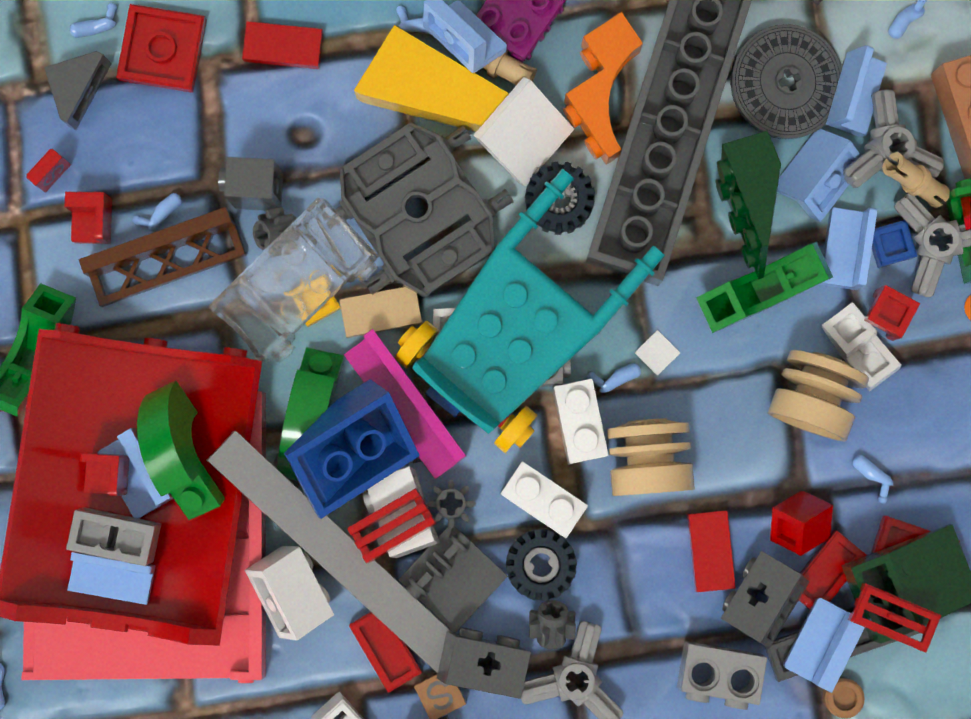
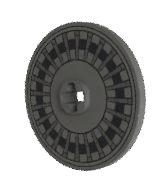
M791 24L771 26L752 36L737 53L730 77L733 100L742 117L759 132L768 130L770 137L778 139L805 137L826 124L842 68L836 53L829 43L812 30ZM784 74L787 78L793 77L795 80V84L790 86V90L788 86L781 87L779 84V80L784 77Z

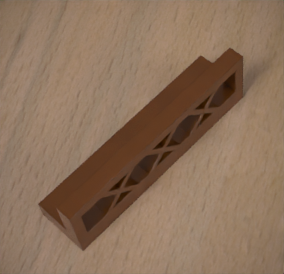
M227 207L78 260L83 274L90 277L99 306L104 307L247 255L232 213ZM229 230L235 250L221 255L208 250L214 235ZM205 239L202 246L194 243L196 241ZM188 245L199 250L193 265L183 268L172 263L177 249L182 246ZM169 251L166 259L157 256ZM205 254L213 257L202 261ZM153 258L163 263L157 277L146 281L135 275L143 260ZM132 265L129 272L121 269L126 266ZM169 266L176 269V271L166 274ZM117 271L127 276L120 291L106 295L100 279L101 275ZM133 279L140 282V284L130 287Z

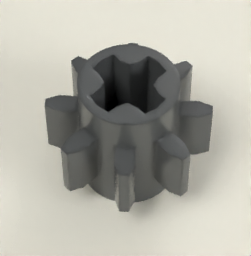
M283 207L267 209L266 214L258 215L259 221L253 226V238L260 249H270L271 257L287 255L288 251L297 248L295 243L301 238V226L293 214L284 215Z
M449 480L448 489L444 491L434 486V492L438 495L437 500L427 503L428 507L437 508L439 512L434 517L436 523L440 522L444 517L449 520L448 525L450 529H454L455 520L460 517L463 521L469 523V517L465 514L466 508L476 506V502L466 501L464 498L470 488L465 486L458 491L454 489L453 480ZM450 494H455L456 500L463 502L462 507L455 509V515H448L447 509L441 507V502L447 501Z
M548 600L542 602L538 611L530 610L529 638H537L539 645L546 649L563 648L566 638L570 640L575 639V611L568 612L567 606L560 601Z

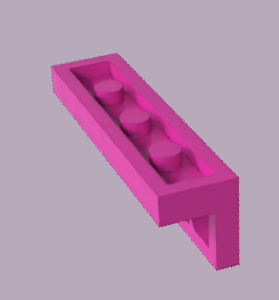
M372 329L364 335L365 339L346 352L344 356L363 382L371 379L390 393L420 455V460L434 479H437L467 456Z

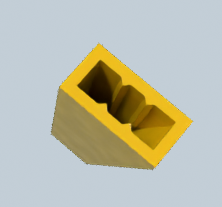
M395 25L354 89L356 98L363 103L458 128L463 125L466 130L474 132L478 131L509 95L508 92L476 73L473 74L466 67Z

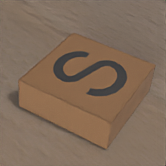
M437 674L414 685L429 719H438L467 703L459 687L444 684L437 679Z

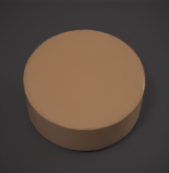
M840 677L832 693L825 689L823 691L825 707L830 713L839 718L854 717L863 708L865 700L863 690L855 681L849 678Z

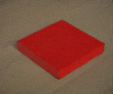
M130 4L116 78L123 82L193 93L207 21L205 16Z

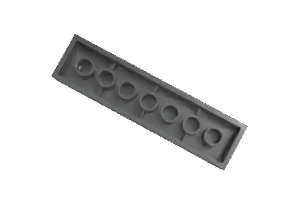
M669 0L585 263L627 276L637 265L635 260L637 258L641 260L649 249L655 246L665 256L652 270L655 273L653 277L648 275L643 282L659 286L663 281L752 0Z

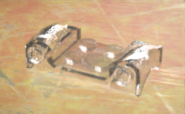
M318 197L208 307L239 334L257 360L262 361V363H269L275 359L280 363L295 350L296 347L292 344L296 339L295 333L347 282L351 283L358 279L362 283L368 279L378 268L374 262L378 259L379 255L326 199Z

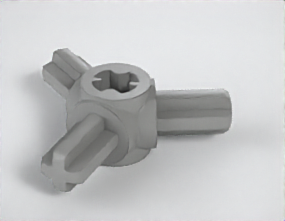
M888 89L874 92L872 94L876 129L870 130L871 138L864 146L865 153L844 169L845 181L853 188H858L878 171L883 172L882 166L886 158L893 164L898 165L899 163L889 156L895 152L902 154L914 165H923L931 172L934 179L937 178L944 167L943 159L917 147V140L906 129V125H899L895 92Z
M906 194L895 204L894 208L917 233L913 239L919 244L917 255L922 257L911 290L915 294L932 297L944 264L951 265L953 256L963 254V248L971 246V229L966 230L965 224L958 225L957 220L946 222L941 215L935 219L915 196ZM940 231L942 237L949 236L950 243L944 246L947 250L939 251L937 245H930L929 238L933 239L935 237L933 232Z
M586 621L579 623L571 655H564L562 665L553 667L554 673L525 680L521 697L523 704L528 705L560 696L561 702L572 700L577 706L583 703L598 719H621L623 710L600 688L603 681L596 675L598 664L593 663L602 631L599 625ZM571 671L575 674H579L582 671L585 672L586 676H582L585 682L584 686L581 688L577 685L568 687L566 683H570L567 676L568 673Z

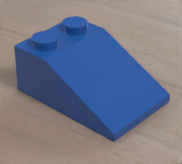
M371 379L337 399L284 453L315 513L320 519L420 456L390 393Z

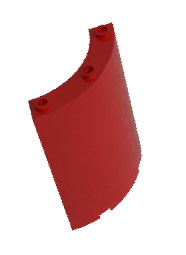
M56 323L55 330L39 329L0 568V617L12 621L66 625L67 619L68 622L90 624L91 628L119 632H128V629L148 632L150 637L187 645L220 646L243 493L214 468L207 459L233 431L239 433L250 444L262 361L247 358L248 351L237 348L224 347L223 354L167 348L168 341L154 338H144L143 344L82 335L79 334V326ZM177 380L198 411L193 419L191 428L195 451L202 465L224 495L225 500L220 507L191 520H188L174 499L139 518L162 523L154 561L151 563L156 565L147 605L68 591L73 561L70 558L73 551L66 550L74 511L86 507L133 517L122 496L84 493L86 462L79 461L80 453H98L102 448L118 440V435L130 428H137L138 411L144 397Z

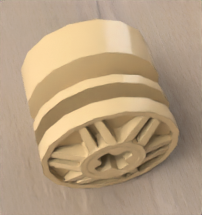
M791 350L787 361L802 369V371L785 368L783 369L782 376L795 384L796 388L795 390L776 389L768 414L807 432L837 441H847L855 416L840 407L841 402L860 403L862 395L847 386L866 388L869 377L838 358L818 352L809 353Z
M667 418L628 421L618 427L607 429V439L625 438L626 447L608 449L609 455L627 457L626 466L610 470L612 496L695 490L693 464L674 461V453L691 448V442L673 443L672 438L674 434L689 433V422L680 423L667 420Z

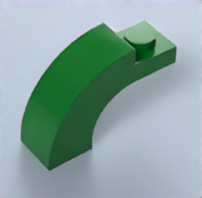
M817 242L767 265L764 278L758 280L754 271L696 297L712 333L801 294L833 278V275Z
M40 283L22 308L21 321L16 338L7 357L0 366V410L17 417L27 404L39 329L55 330L56 323L71 325L76 297Z
M307 347L305 349L300 369L296 371L279 447L277 470L286 478L298 480L284 453L332 405L343 366L344 355Z
M176 380L144 397L138 411L137 435L144 465L156 490L161 497L170 493L188 520H191L220 507L225 497L197 456L193 445L191 428L193 419L198 411Z

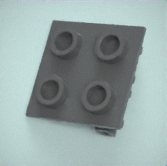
M448 526L438 536L440 543L428 547L398 581L406 587V590L415 599L422 602L453 633H456L508 576L455 526L454 529H450Z

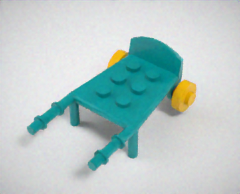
M561 169L550 183L547 181L544 183L546 188L525 213L520 212L518 214L521 218L496 246L441 331L439 332L435 326L426 320L418 329L411 326L397 342L401 348L394 358L407 369L415 362L412 369L488 434L496 427L503 431L493 444L504 453L513 444L519 448L522 447L535 430L529 425L538 416L527 405L517 416L513 415L512 412L590 340L598 335L622 305L626 307L629 305L627 302L628 298L648 275L653 277L655 273L652 270L665 256L659 249L652 246L641 260L637 258L635 260L637 265L615 290H609L611 295L593 315L515 248L532 228L535 230L538 228L536 223L558 198L561 200L564 198L562 193L574 180L564 169Z

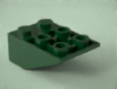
M768 130L722 144L721 160L717 161L720 178L715 180L721 201L727 200L731 212H728L731 228L735 235L741 234L745 244L741 246L745 264L748 268L754 267L758 280L764 278L781 168V162Z
M952 524L841 565L855 601L860 596L862 583H866L941 615V618L971 603V570ZM870 595L869 603L926 626L928 624V618ZM864 610L862 615L865 619L903 635L914 631L867 610ZM866 628L868 636L872 641L882 644L892 640V638Z

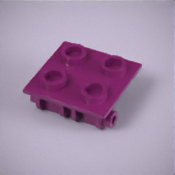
M486 0L476 16L507 44V51L511 52V57L524 62L525 59H531V53L537 46V42H542L545 38L543 33L549 32L551 30L550 25L557 15L562 14L564 11L562 6L566 0Z

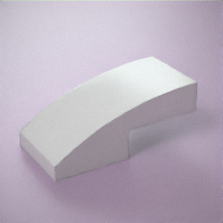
M852 302L822 324V329L845 362L869 377L866 388L870 392L901 368V364L876 336L877 330L873 325L864 321L866 317Z

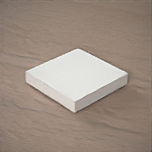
M523 77L473 136L519 184L526 186L530 182L532 175L536 174L539 168L549 160L573 132L574 128L530 79Z

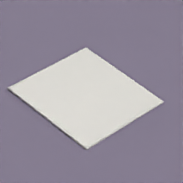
M657 330L635 354L658 376L680 352Z

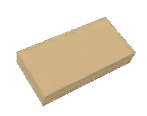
M406 287L374 293V295L370 293L339 299L347 338L363 336L372 329L375 333L423 324L417 293Z

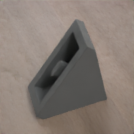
M98 51L44 67L59 117L74 130H77L111 66V62L104 54Z

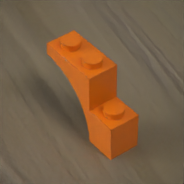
M622 12L583 36L581 44L583 50L580 52L581 58L590 71L596 69L598 73L566 93L564 100L566 107L563 108V112L574 128L580 126L588 137L584 140V143L591 155L596 160L601 157L606 165L618 158L622 150L614 136L610 123V90L620 71L631 59L640 53L643 45Z

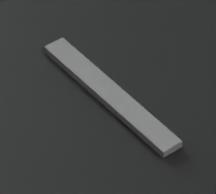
M233 431L207 461L438 673L446 633L451 631L375 560L369 564L365 563L360 549L354 543L355 541L327 515L320 519L309 499L239 433Z

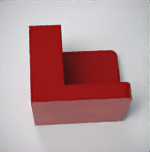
M65 192L64 207L72 212L71 241L76 244H111L112 198L104 192Z
M884 285L875 290L873 294L875 301L864 321L887 333L885 338L894 341L903 337L920 303Z
M80 453L79 461L86 462L84 493L109 494V496L127 495L128 455Z
M805 491L796 493L772 507L770 541L800 556L804 555L830 538L833 505Z

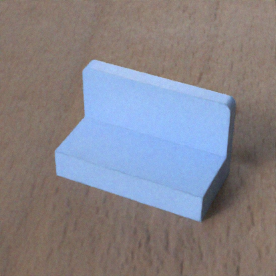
M443 0L424 1L423 27L473 74L506 52L507 44L461 1L457 0L449 6Z
M865 45L847 52L826 125L858 137L867 134L873 114L872 94L879 91L887 65L886 62L872 57L873 47Z
M819 129L811 135L779 177L777 192L796 200L810 218L821 222L849 186L844 179V169L857 160L861 154L850 140Z
M836 207L830 209L823 256L833 278L820 283L821 285L858 290L866 285L877 217L876 208L869 207L864 212Z
M130 428L118 435V440L102 448L98 453L128 455L127 495H122V498L134 518H141L174 498L170 493L161 497L156 490L141 456L137 428Z
M75 551L71 553L70 560L73 561L68 591L144 605L148 604L156 565L142 566Z
M820 597L816 598L783 666L832 693L865 627L849 621L850 612Z

